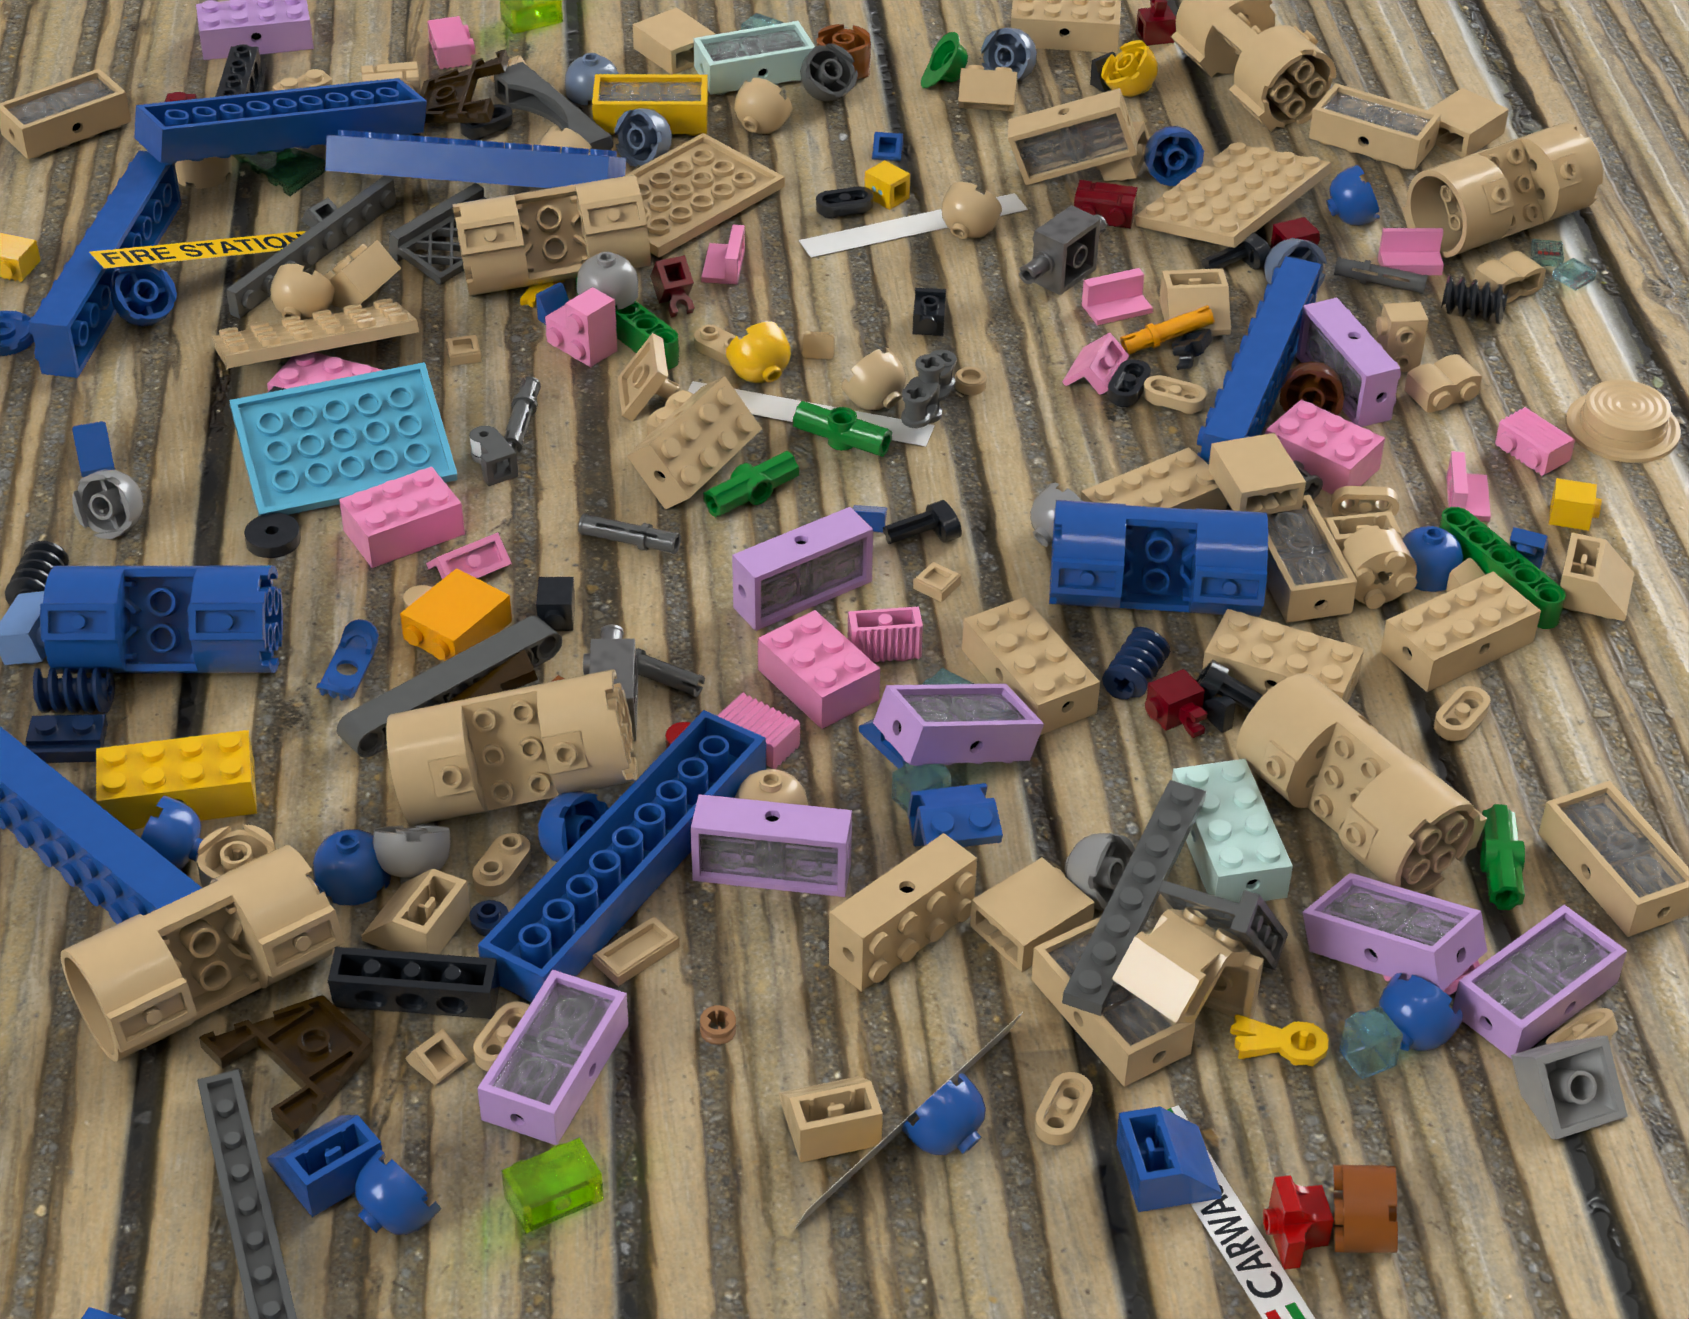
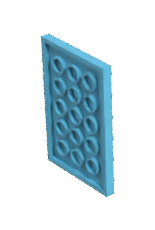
M425 362L229 400L258 516L270 513L290 515L339 505V499L429 467H433L445 483L457 480V470Z

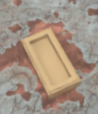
M653 916L593 954V964L619 987L679 948V937Z

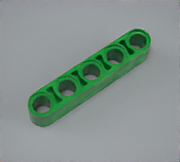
M637 301L617 310V305H615L618 340L637 353L653 333L663 338L667 370L675 368L679 364L678 333Z
M1449 507L1443 510L1439 528L1448 531L1456 537L1463 550V562L1468 558H1472L1485 575L1495 572L1541 610L1538 628H1555L1559 624L1566 597L1564 589L1466 509Z

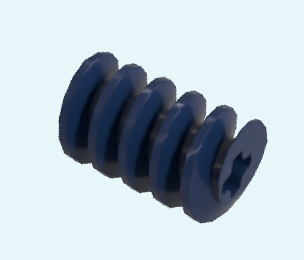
M1147 627L1133 628L1126 642L1123 643L1120 651L1117 652L1114 660L1111 661L1108 669L1103 674L1102 681L1106 691L1112 697L1121 700L1143 696L1147 691L1148 683L1153 681L1159 669L1162 668L1165 660L1169 657L1171 651L1166 639Z
M111 667L108 668L106 678H102L99 668L93 669L91 678H87L84 668H79L76 678L72 677L70 668H64L62 678H58L55 668L49 669L47 678H43L41 668H35L33 674V695L41 713H49L52 708L56 713H64L67 708L71 713H79L81 708L85 713H93L96 707L100 713H108L111 709L115 694V679Z

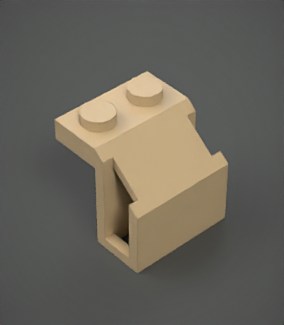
M1186 907L1185 910L1168 909L1160 916L1149 935L1141 931L1134 937L1112 980L1173 1022L1194 1023L1224 967H1242L1249 952L1238 945L1240 939L1234 934L1218 928L1216 931L1207 925V917L1199 911L1190 907Z

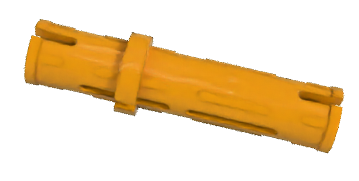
M1206 305L1155 325L1150 323L1145 325V328L1140 331L1121 336V346L1128 355L1149 347L1157 348L1160 347V343L1202 327L1213 325L1215 322L1214 316L1209 306Z

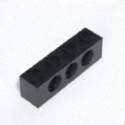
M244 44L231 46L215 97L258 93L263 77L259 47H250Z
M335 947L328 976L332 1002L336 1007L491 1019L495 1014L500 988L495 958Z

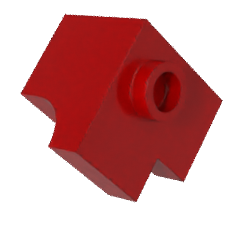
M1291 1175L1274 1177L1269 1207L1263 1210L1264 1229L1267 1235H1273L1283 1269L1300 1268L1305 1251L1329 1245L1334 1219L1322 1185L1299 1186L1293 1182Z

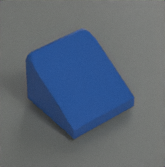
M875 132L872 160L901 161L903 134Z
M561 282L536 294L538 320L545 325V316L570 301Z
M853 506L852 509L873 528V532H883V527L886 525L887 507Z

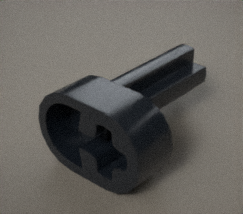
M1252 233L1235 248L1228 247L1206 257L1201 263L1205 269H1220L1242 260L1251 268L1259 269L1264 267L1266 257L1271 248L1264 239Z
M945 500L927 505L926 512L883 527V533L888 544L933 529L943 543L960 538L962 530L956 513Z
M1211 660L1196 679L1205 690L1203 702L1211 699L1218 693L1221 696L1230 697L1238 706L1250 712L1263 695L1229 676V669L1215 660Z

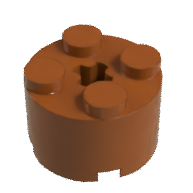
M844 24L827 26L818 32L816 46H826L829 43L844 48L854 60L852 64L855 71L857 70V79L869 77L871 41L870 34L865 29L854 25L853 30L844 29Z
M1333 1164L1334 1191H1342L1333 1192L1335 1225H1343L1334 1226L1335 1253H1397L1396 1167L1387 1165Z

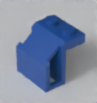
M986 783L912 791L910 793L907 815L914 847L925 846L943 833L962 847L1001 843L1003 833L997 805L994 798L985 797L987 792Z

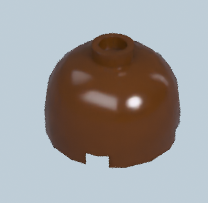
M1309 361L1298 364L1289 370L1281 384L1279 402L1285 412L1302 399L1334 415H1339L1343 409L1345 390L1341 377L1334 368L1322 362Z

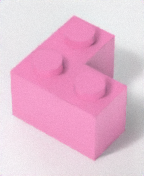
M592 287L545 316L547 342L587 366L592 367L617 352L615 299Z

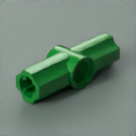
M801 401L796 407L793 416V427L827 438L828 445L835 450H849L854 447L883 457L888 452L892 441V431L857 419V413L847 407H837L829 410Z
M785 451L755 467L750 463L740 464L732 472L729 480L703 492V502L706 504L708 512L715 518L748 501L753 505H760L767 501L774 488L798 477L799 466L789 451Z
M1494 804L1491 808L1482 812V815L1487 820L1482 830L1483 841L1480 853V868L1482 872L1487 874L1489 902L1494 903L1497 909L1512 910L1513 907L1523 904L1525 897L1522 874L1525 863V845L1523 841L1518 840L1515 812L1509 810L1507 805Z

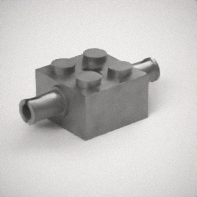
M1071 205L1047 223L1038 227L1033 235V258L1026 265L1019 268L1021 280L1026 284H1038L1058 295L1063 294L1096 270L1099 234L1107 230L1105 228L1107 226L1106 220L1100 215H1092Z
M610 624L601 628V639H591L590 653L583 655V673L586 675L611 669L616 671L617 679H614V684L621 683L622 690L625 692L632 723L633 739L636 741L638 673L635 639H622L624 635L623 628Z

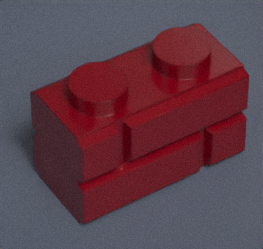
M1079 180L1074 207L1092 215L1102 216L1106 220L1107 226L1131 229L1136 211L1138 187Z

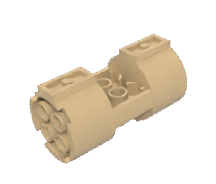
M1183 0L1176 16V32L1171 37L1189 58L1211 78L1217 72L1222 74L1234 73L1235 84L1229 89L1230 92L1270 132L1276 127L1284 128L1286 124L1293 122L1299 125L1312 119L1313 108L1329 91L1332 79L1336 78V68L1333 61L1316 46L1318 40L1308 30L1303 33L1296 26H1275L1276 14L1270 7L1273 3L1271 0Z
M1561 123L1418 173L1409 185L1407 206L1402 207L1407 228H1443L1440 248L1441 258L1458 255L1593 204L1597 199L1595 194L1598 185L1603 183L1601 158L1590 137L1584 138L1577 131L1576 125Z
M635 175L452 204L469 296L574 279L578 276V271L587 259L601 252L618 254L629 260L634 268L651 265L647 221L642 195L640 194Z
M611 669L390 714L386 724L389 764L396 795L403 815L409 825L416 826L553 798L567 792H584L636 781L638 776L637 760L635 757L631 758V753L633 752L632 741H634L632 723L621 683L614 684V679H617L616 671Z
M1295 674L1273 686L1251 709L1240 729L1236 744L1238 758L1246 759L1249 768L1293 806L1308 808L1337 832L1343 848L1384 883L1424 894L1445 879L1440 873L1452 863L1454 858L1461 862L1469 850L1476 848L1487 818L1477 811L1467 799L1421 762L1410 759L1379 734L1378 730L1364 716L1311 674Z
M284 845L212 879L210 885L147 915L138 914L61 951L63 971L77 1007L93 1037L112 1061L117 1062L192 1025L195 1020L333 955L335 947L345 943L335 909L330 905L325 892L320 893L314 881L307 876L312 873V869L297 850L290 845Z

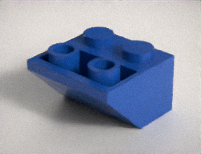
M1160 1106L1119 1113L1116 1145L1138 1212L1221 1199L1222 1192L1199 1126Z
M340 1115L268 1156L267 1161L308 1213L314 1217L355 1192V1183L359 1172L379 1149L382 1150L381 1141L359 1115Z

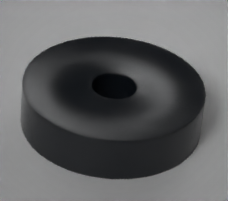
M282 513L258 516L251 520L244 530L247 549L252 554L262 558L285 556L293 552L301 541L298 522L293 517Z

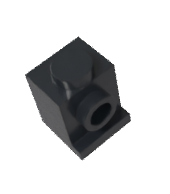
M915 287L912 334L943 336L946 289Z

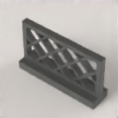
M474 183L390 232L389 254L396 262L404 258L439 285L464 271L462 257L453 256V251H460L459 242H453V237H458L457 228H455L456 221L452 204L487 199L484 197V188ZM440 236L450 237V242L433 240L439 238ZM423 249L428 250V255L414 254L413 252ZM432 250L450 251V256L432 255ZM431 264L449 265V268L439 272Z
M1162 880L1159 892L1173 909L1185 910L1186 907H1190L1199 911L1207 917V925L1216 931L1218 928L1234 934L1252 955L1264 959L1263 967L1276 970L1288 933L1259 894L1244 890L1240 903H1236Z

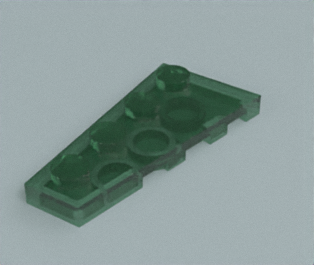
M287 148L282 152L261 151L256 155H231L241 163L248 162L251 165V169L257 174L263 173L268 176V182L274 186H282L284 193L288 196L293 195L326 172L325 159L297 148Z

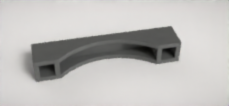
M523 62L508 66L505 73L494 75L495 96L505 105L512 109L524 110L542 116L556 124L562 131L564 128L573 130L591 145V149L612 151L613 139L611 135Z

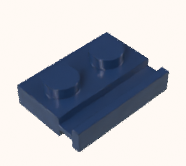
M106 714L32 716L25 741L26 747L46 763L96 762V748H103L108 727Z

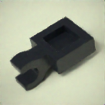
M1210 329L1192 331L1175 339L1171 345L1173 355H1179L1180 358L1177 370L1192 368L1194 357L1203 354L1213 341Z

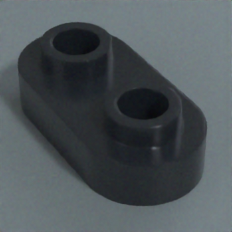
M495 104L491 122L460 123L461 134L470 140H480L486 135L505 130L513 123L512 109L507 105Z
M859 186L824 191L816 196V211L829 219L842 215L864 214L872 209L874 194L870 189Z
M1136 359L1122 362L1108 384L1107 397L1109 401L1119 407H1129L1137 403L1143 394L1144 382L1150 377V366L1146 362Z

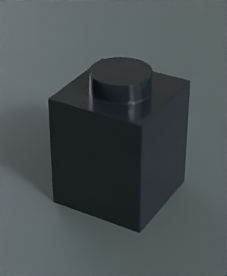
M574 577L538 578L537 616L554 631H573Z

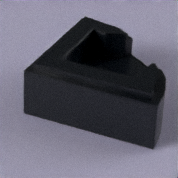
M1228 696L1213 697L1203 703V709L1207 713V719L1221 733L1232 729L1236 702Z

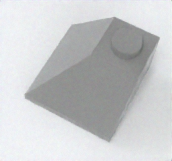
M1608 1036L1545 1044L1511 1055L1521 1096L1551 1139L1556 1140L1628 1117Z

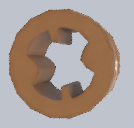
M719 1005L711 1006L704 1010L700 1016L701 1037L706 1042L716 1045L725 1044L732 1040L736 1034V1016L730 1008ZM718 1021L724 1022L725 1028L721 1029L718 1026V1029L711 1028V1023L715 1022L718 1025Z

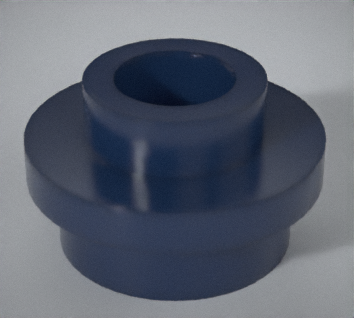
M495 900L479 902L473 906L469 913L470 924L478 934L487 936L509 913L508 909L503 903Z

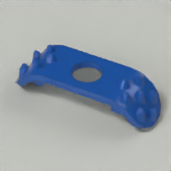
M357 619L345 626L338 648L321 682L317 683L316 689L320 691L322 696L329 693V696L333 699L339 696L341 701L348 698L352 699L355 696L371 663L378 643L379 634L371 622ZM342 664H351L358 671L353 675H343L337 671V667Z

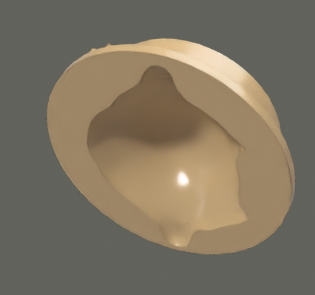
M1609 380L1596 384L1586 395L1576 399L1570 405L1566 415L1567 430L1580 446L1600 457L1619 462L1642 463L1663 458L1677 447L1681 435L1679 422L1671 412L1668 400L1656 389L1630 380Z

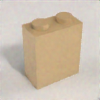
M677 7L633 24L634 49L670 74H676L694 67L693 38L715 35L714 32Z
M1461 88L1428 109V111L1441 114L1436 146L1460 157L1474 154L1504 134L1509 109Z
M1275 433L1211 444L1208 470L1232 510L1272 514L1302 508L1306 481Z
M1041 857L973 898L971 902L970 927L1018 970L1023 972L1033 965L1034 947L1093 920L1095 902L1069 881L1060 869L1054 868Z

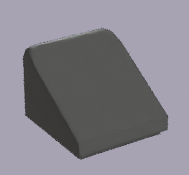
M327 197L308 208L304 213L302 221L306 225L313 227L338 208Z

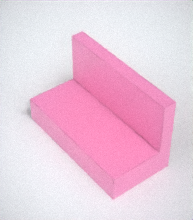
M732 225L728 244L709 243L701 282L738 284L745 252V225Z
M1383 228L1378 253L1379 265L1421 275H1442L1444 264L1440 248L1443 228Z
M1140 268L1086 279L1083 282L1082 307L1096 325L1153 313V307L1142 295L1144 273Z
M1108 333L1082 348L1062 382L1065 386H1068L1085 377L1097 393L1101 395L1108 391L1110 380L1120 364L1126 361L1129 355L1114 336Z
M1451 451L1446 476L1448 507L1464 508L1480 521L1490 522L1491 513L1487 475L1466 473L1465 452Z
M498 532L436 557L426 563L428 570L437 567L442 579L456 568L475 578H480L512 564Z

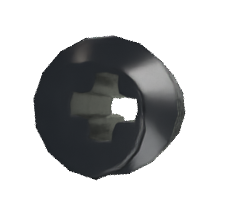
M1449 275L1441 308L1445 304L1447 314L1451 315L1454 309L1458 307L1459 316L1461 317L1470 309L1472 319H1476L1479 313L1482 312L1483 319L1487 322L1492 314H1495L1496 323L1500 324L1503 320L1509 290L1504 294L1502 284H1498L1494 292H1492L1490 282H1486L1483 288L1479 289L1478 280L1476 279L1467 287L1465 277H1462L1458 284L1455 285L1453 275Z
M37 541L31 543L25 549L19 565L6 586L5 598L9 606H11L18 594L44 591L48 574L54 566H68V554L62 547L48 541Z

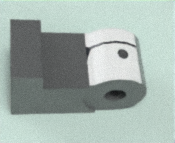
M479 426L470 432L472 459L476 463L481 464L483 480L488 486L519 476L516 452L497 429L491 426Z

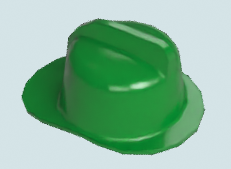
M956 32L947 33L935 46L921 78V86L923 88H929L939 80L950 83L960 78L961 68H965L968 62V53L960 44V38Z

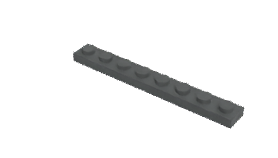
M384 175L227 288L230 315L240 319L270 297L272 280L281 265L299 264L305 266L304 272L396 204L394 179Z
M1172 780L1167 784L1063 992V1004L1098 1016L1102 1015L1117 982L1112 980V977L1134 937L1143 930L1160 895L1159 888L1162 880L1167 881L1202 809L1206 797L1205 790Z
M239 1069L197 1079L249 1319H297Z

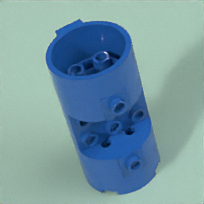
M1056 500L1049 604L1224 615L1226 610L1230 609L1254 617H1260L1262 607H1264L1267 583L1268 516L1266 512L1200 508L1179 509L1129 506L1118 503Z
M273 565L54 566L48 574L43 603L40 604L41 641H44L48 664L50 668L56 669L57 674H63L64 668H70L72 674H78L79 668H84L86 674H92L94 668H99L101 674H107L110 667L113 670V674L275 673L279 665V659L273 658L274 651L282 647L283 636L281 589L273 586L272 580L278 578L277 569Z

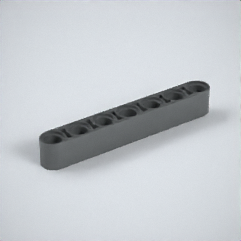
M529 616L348 712L339 721L337 734L359 756H373L387 748L386 724L390 714L447 703L523 650L526 651L535 668L550 660L559 652L562 646V637L538 616Z

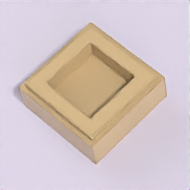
M476 335L445 339L450 366L482 362Z
M932 562L913 580V589L942 602L961 584V575Z

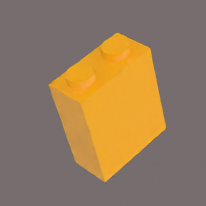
M457 568L400 613L403 639L409 644L417 646L434 655L437 659L444 661L499 633L512 622L510 595Z

